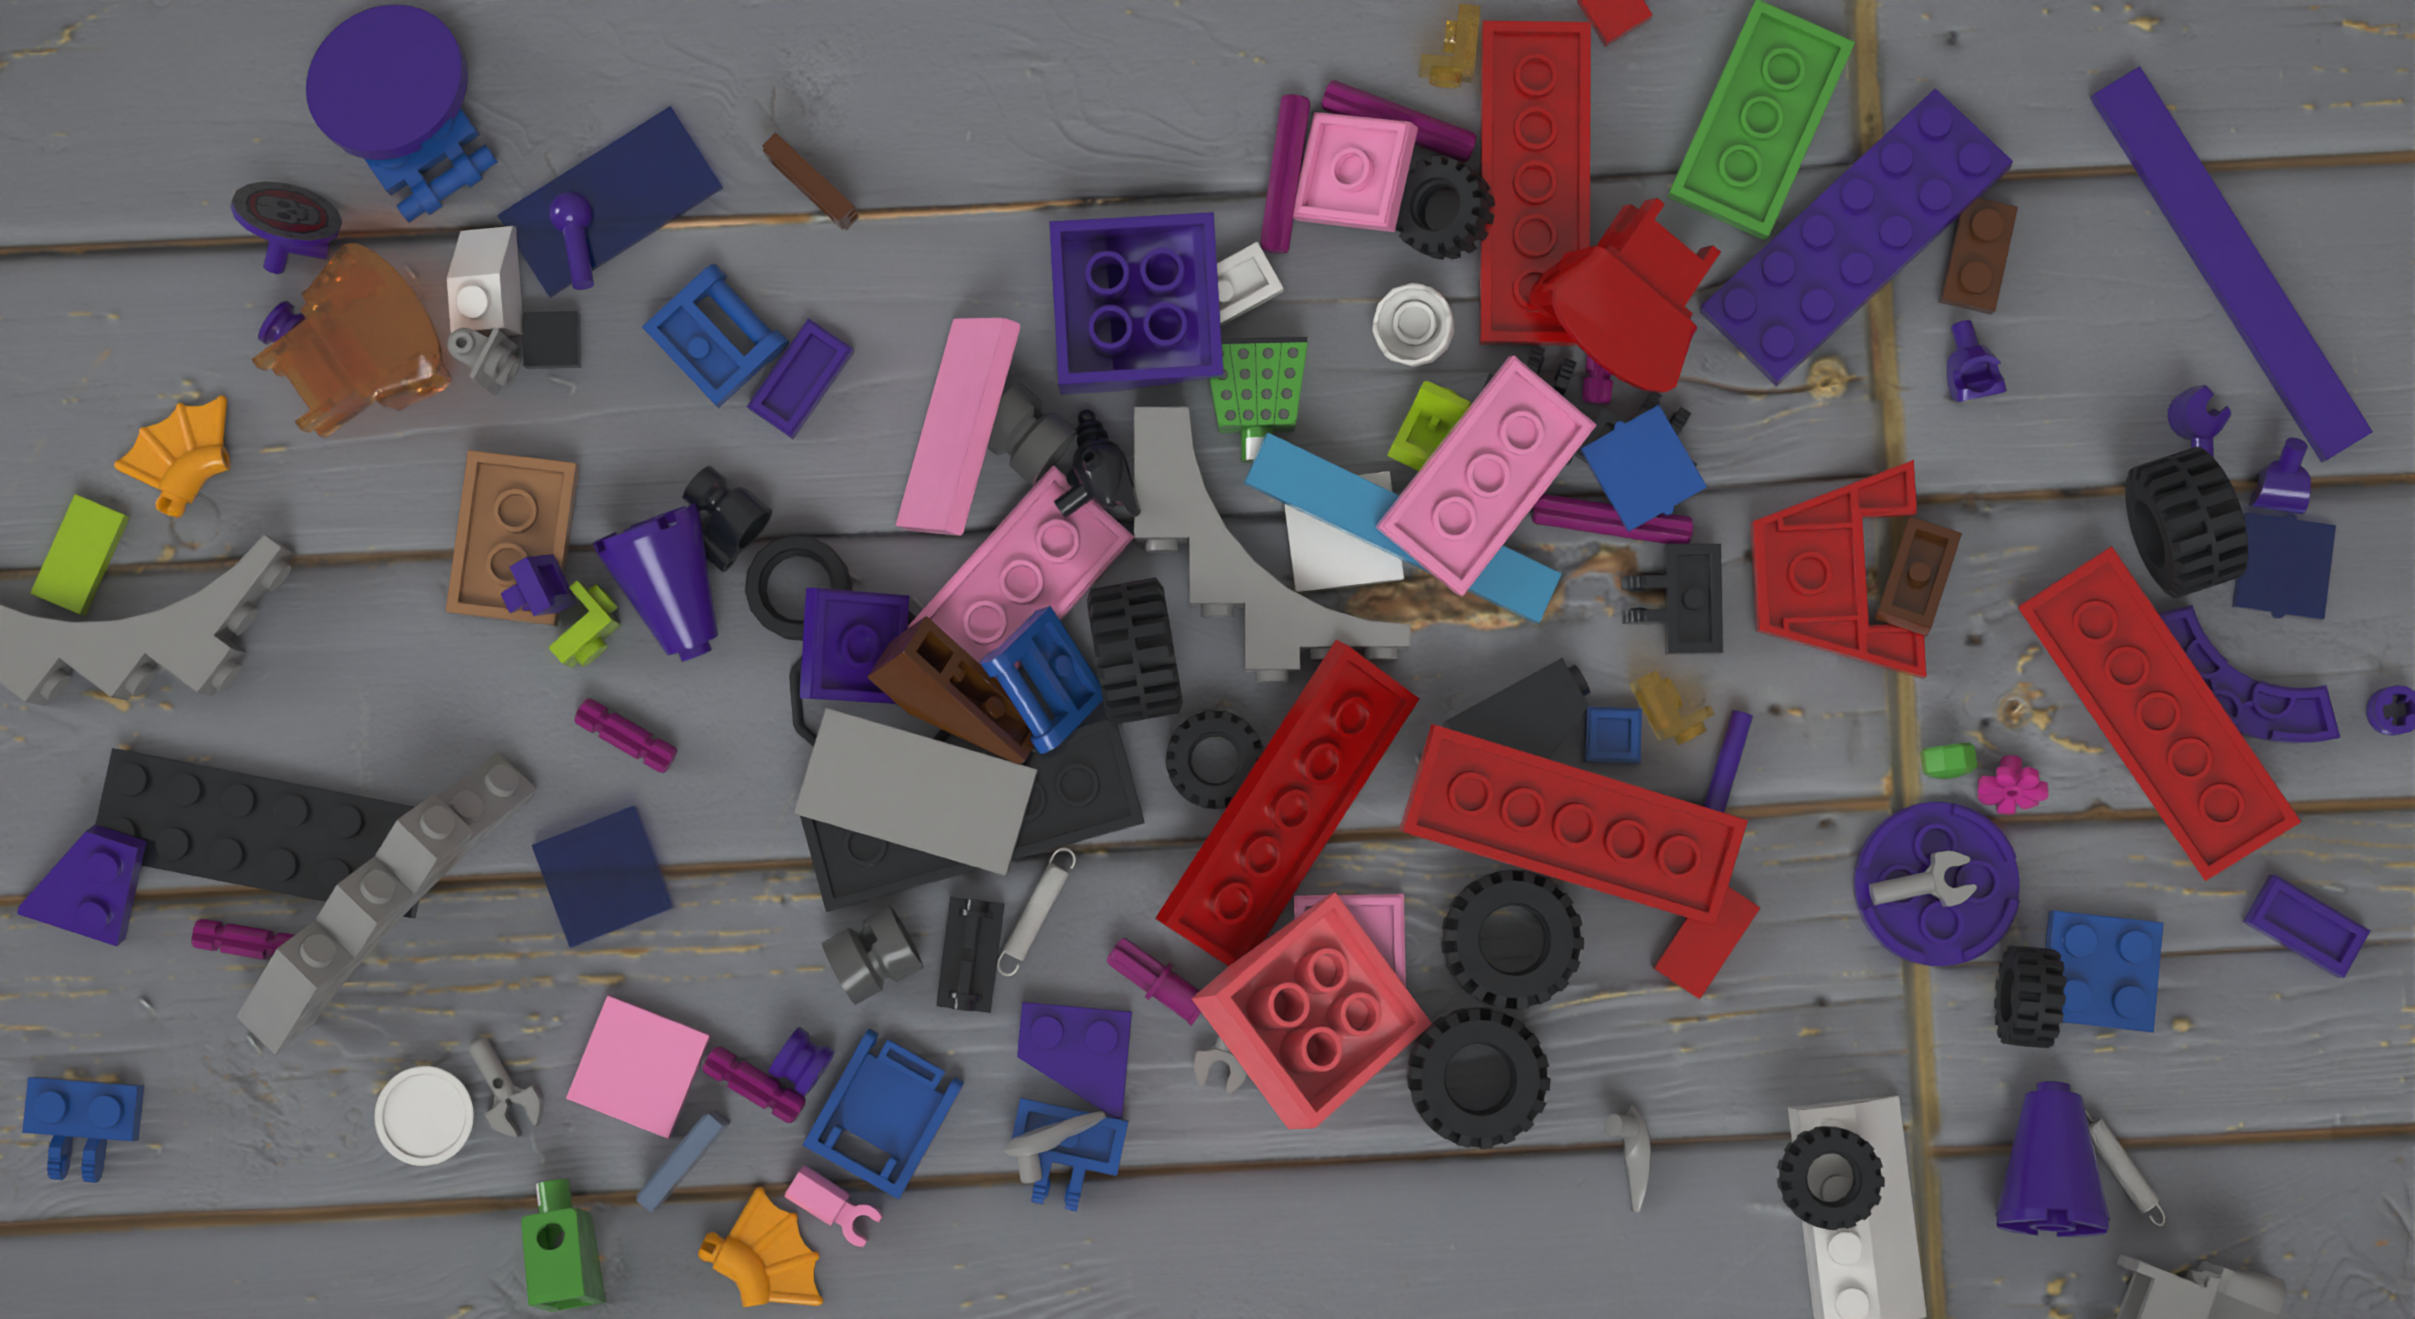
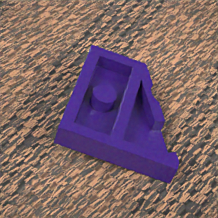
M94 824L83 833L20 904L17 914L117 947L126 939L147 841Z
M1022 1002L1017 1057L1113 1118H1122L1132 1012Z

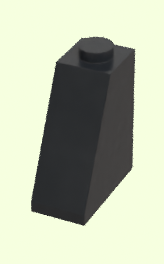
M1563 658L1446 720L1443 726L1550 759L1589 707L1584 696L1591 692L1579 668L1575 664L1567 667Z

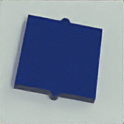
M2248 512L2244 513L2249 544L2247 570L2245 574H2242V577L2235 580L2232 607L2269 612L2274 619L2289 615L2324 620L2336 526L2297 520L2295 514H2288L2282 518Z

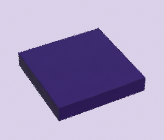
M806 588L800 698L896 704L867 676L889 642L908 629L910 596L826 588Z

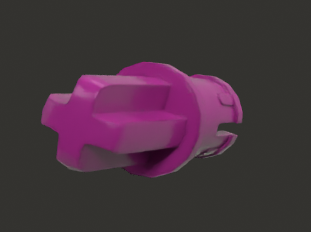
M1122 938L1117 942L1107 957L1108 965L1146 991L1147 994L1144 998L1149 1000L1151 997H1154L1192 1026L1201 1014V1011L1191 998L1200 990L1171 970L1174 966L1172 963L1169 962L1165 966L1128 938Z

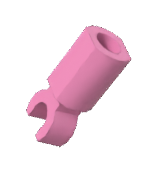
M806 1165L798 1172L784 1195L785 1198L827 1225L832 1226L836 1222L842 1226L843 1235L848 1242L855 1246L864 1247L868 1242L864 1235L856 1231L854 1223L856 1218L860 1215H866L879 1223L884 1216L881 1210L873 1204H854L849 1200L851 1196L849 1192Z

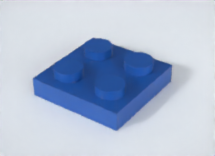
M2050 910L2045 948L2059 952L2061 954L2060 961L2064 962L2063 976H2066V986L2064 987L2066 1001L2062 1008L2064 1014L2063 1022L2154 1033L2164 923Z

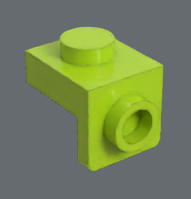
M1424 381L1387 456L1419 471L1472 403L1460 397L1449 388L1440 387L1430 381Z
M576 580L569 588L586 606L589 612L548 647L562 664L571 668L578 663L585 667L597 659L608 647L604 640L621 626L618 620L611 614L618 606L605 590L597 583L589 589L586 584Z

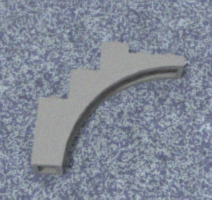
M1134 407V489L1141 509L1140 514L1134 517L1135 544H1146V552L1176 553L1179 552V544H1189L1190 608H1201V617L1230 618L1234 617V608H1244V673H1256V682L1258 683L1289 682V673H1299L1300 651H1310V660L1322 661L1335 640L1347 644L1355 651H1365V658L1369 661L1398 660V651H1407L1410 648V624L1370 621L1325 608L1287 588L1257 564L1226 528L1205 489L1193 450L1189 407Z
M263 535L234 567L201 591L163 609L121 620L69 622L42 618L10 607L0 600V683L24 702L44 705L47 700L51 702L64 692L71 680V676L68 673L73 668L110 697L129 701L132 695L137 697L150 686L156 676V671L153 668L159 663L197 693L214 696L217 690L223 692L228 689L237 679L242 669L238 663L246 652L231 642L230 638L233 634L237 636L242 634L252 624L258 613L255 606L267 590L270 592L275 591L286 580L291 571V566L288 563L296 553L280 541Z
M497 752L439 796L435 793L431 794L395 822L376 855L336 885L316 920L276 949L236 1017L275 1055L314 1025L327 1004L353 971L395 924L469 851L529 802L537 788Z

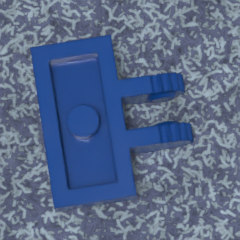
M37 1076L28 1077L22 1133L54 1135L48 1150L47 1175H49V1178L54 1180L66 1178L70 1168L73 1137H83L88 1139L83 1149L82 1178L85 1182L98 1183L100 1178H102L107 1140H139L144 1085Z
M1021 1097L1012 1139L1034 1129L1093 1112ZM1105 1115L1106 1118L1091 1128L1067 1138L1053 1149L1038 1153L1043 1179L1034 1183L1031 1202L1043 1204L1044 1199L1048 1197L1051 1185L1050 1173L1052 1162L1073 1167V1171L1064 1196L1065 1209L1077 1212L1086 1170L1117 1176L1129 1120Z

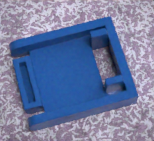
M869 1028L814 1123L803 1146L893 1197L900 1199L965 1082L954 1077L949 1083L945 1095L940 1093L936 1089L946 1072L945 1070L890 1039H887L878 1057L869 1052L875 1046L879 1033ZM845 1129L892 1155L881 1173L835 1148Z

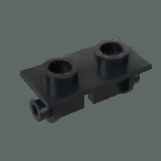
M950 897L936 1006L962 1011L991 1013L1004 903Z

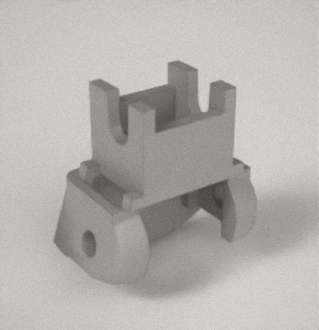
M2122 1254L2119 1255L2116 1263L2119 1266L2134 1271L2116 1319H2278L2286 1294L2284 1279L2261 1272L2216 1265L2207 1261H2202L2197 1270L2188 1269L2185 1279Z

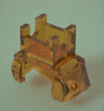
M357 243L343 244L311 285L301 293L306 302L301 308V312L306 317V320L251 359L258 369L264 371L272 369L277 376H287L310 409V411L297 419L295 423L301 431L311 433L315 430L318 436L323 438L329 436L375 401L383 407L388 406L401 411L408 405L420 402L441 392L452 382V376L442 360L441 343L436 329L416 292L397 269L377 252Z

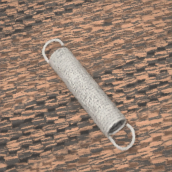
M1059 848L1052 854L1048 867H1046L1044 874H1042L1043 876L1039 884H1037L1035 891H1033L1029 899L1030 901H1028L1026 908H1024L1020 916L1021 918L1016 923L1017 925L1012 930V935H1010L998 958L997 969L1002 975L1011 976L1019 968V965H1017L1016 969L1011 973L1002 972L999 963L1003 954L1006 953L1019 960H1024L1027 955L1026 953L1031 948L1030 946L1035 941V936H1037L1038 931H1040L1039 929L1044 924L1043 922L1047 914H1049L1048 912L1053 907L1052 905L1056 897H1058L1060 890H1062L1061 888L1065 880H1067L1069 873L1051 862L1057 852L1066 850L1073 856V863L1070 866L1072 869L1075 865L1076 857L1069 848Z
M2085 1110L2088 1119L2094 1122L2089 1125V1129L2097 1154L2101 1156L2102 1161L2109 1168L2108 1170L2119 1181L2118 1183L2122 1186L2121 1188L2125 1190L2126 1195L2130 1197L2131 1202L2140 1211L2139 1213L2143 1214L2154 1206L2159 1208L2163 1222L2158 1224L2152 1216H2149L2154 1224L2163 1226L2165 1215L2158 1204L2159 1198L2154 1193L2155 1191L2151 1189L2150 1184L2146 1182L2132 1159L2128 1157L2129 1155L2122 1148L2121 1143L2117 1141L2116 1136L2112 1134L2109 1127H2107L2108 1125H2106L2103 1118L2093 1120Z

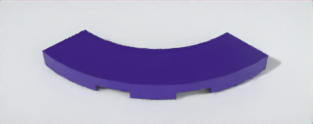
M2193 605L2159 613L2241 734L2265 741L2291 744L2315 743L2341 738L2327 685L2293 688L2254 680L2227 663L2228 660L2212 645L2197 619Z

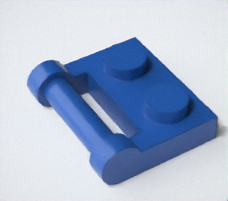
M714 263L699 273L646 322L642 328L719 409L758 371L777 358L786 349L789 341L779 330L772 331L725 282L727 275ZM710 296L756 346L743 356L696 306L701 300Z
M1051 606L1036 610L999 647L989 652L980 661L987 675L997 678L1032 732L1030 741L1039 754L1046 753L1060 745L1103 701L1100 682ZM1018 660L1055 715L1051 721L1014 664Z

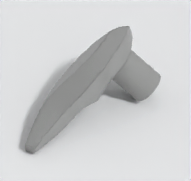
M1632 1105L1626 1115H1609L1605 1121V1130L1610 1136L1623 1137L1624 1162L1631 1187V1211L1640 1212L1650 1175L1652 1154L1647 1125L1639 1111Z
M1099 1111L1034 1129L1013 1138L1003 1151L1009 1156L1017 1157L1021 1183L1039 1181L1043 1179L1038 1153L1057 1147L1067 1138L1091 1128L1106 1118L1104 1111Z

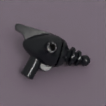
M1089 409L1082 410L1078 415L1079 426L1076 429L1078 431L1076 438L1078 448L1073 457V469L1067 475V482L1071 489L1055 499V505L1065 518L1091 500L1107 509L1115 506H1124L1131 516L1137 517L1141 509L1130 469L1122 450L1115 442L1108 439V433L1103 429L1102 423L1096 420L1095 413Z

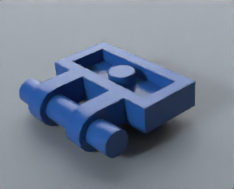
M460 108L455 119L449 118L438 132L421 143L422 149L394 159L371 160L363 158L386 192L391 196L406 185H409L413 194L396 205L408 223L425 212L429 215L433 214L443 207L442 200L466 184L471 188L484 179L481 175L483 172L498 163L486 144L469 156L463 149L466 144L480 136V134L462 108ZM448 157L453 167L428 183L422 174Z

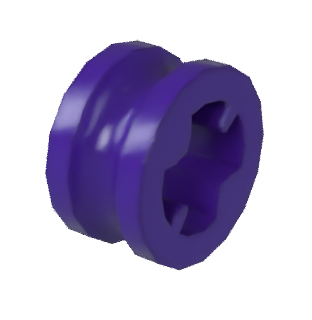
M288 301L281 302L269 313L258 333V340L266 345L274 343L275 352L281 356L288 355L299 345L311 324V317L304 312L295 314V306Z
M2395 685L2379 689L2372 694L2366 705V716L2373 729L2383 735L2390 736L2414 730L2415 691L2407 686ZM2392 696L2398 698L2396 701L2397 705L2404 703L2406 708V715L2397 718V726L2391 724L2394 719L2393 717L2385 718L2383 713V706L2392 703Z

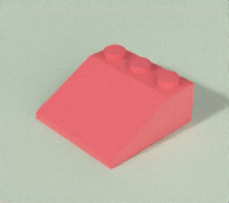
M1336 892L1329 894L1235 961L1191 998L1289 1130L1316 1128L1432 1024Z

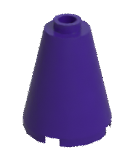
M696 503L631 525L630 528L625 529L623 533L618 535L614 532L592 542L597 555L666 655L678 653L681 661H686L712 650L709 641L718 636L700 512Z
M2055 1081L2037 1083V1091L2025 1094L1995 1214L1997 1216L1996 1226L1998 1229L2038 1236V1230L2057 1232V1237L2097 1236L2106 1234L2107 1230H2109L2110 1216L2083 1098L2080 1094L2071 1092V1085L2068 1083Z

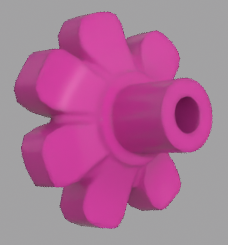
M2015 755L2001 758L2000 767L1996 769V776H1982L1978 779V800L1985 805L1996 804L1997 813L2014 814L2016 804L2024 810L2038 806L2040 804L2039 801L2048 799L2049 796L2048 783L2039 781L2038 770L2032 767L2023 768L2022 759Z

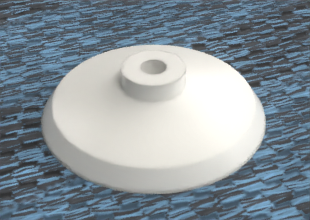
M432 1066L409 1068L394 1076L382 1089L376 1102L374 1114L376 1131L383 1146L397 1159L416 1166L439 1164L454 1156L466 1143L472 1130L474 1118L470 1095L461 1081L451 1073Z

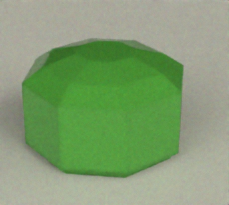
M1971 742L1924 748L1920 752L1923 774L1930 778H1958L1971 773L1978 766L1975 745H1972Z

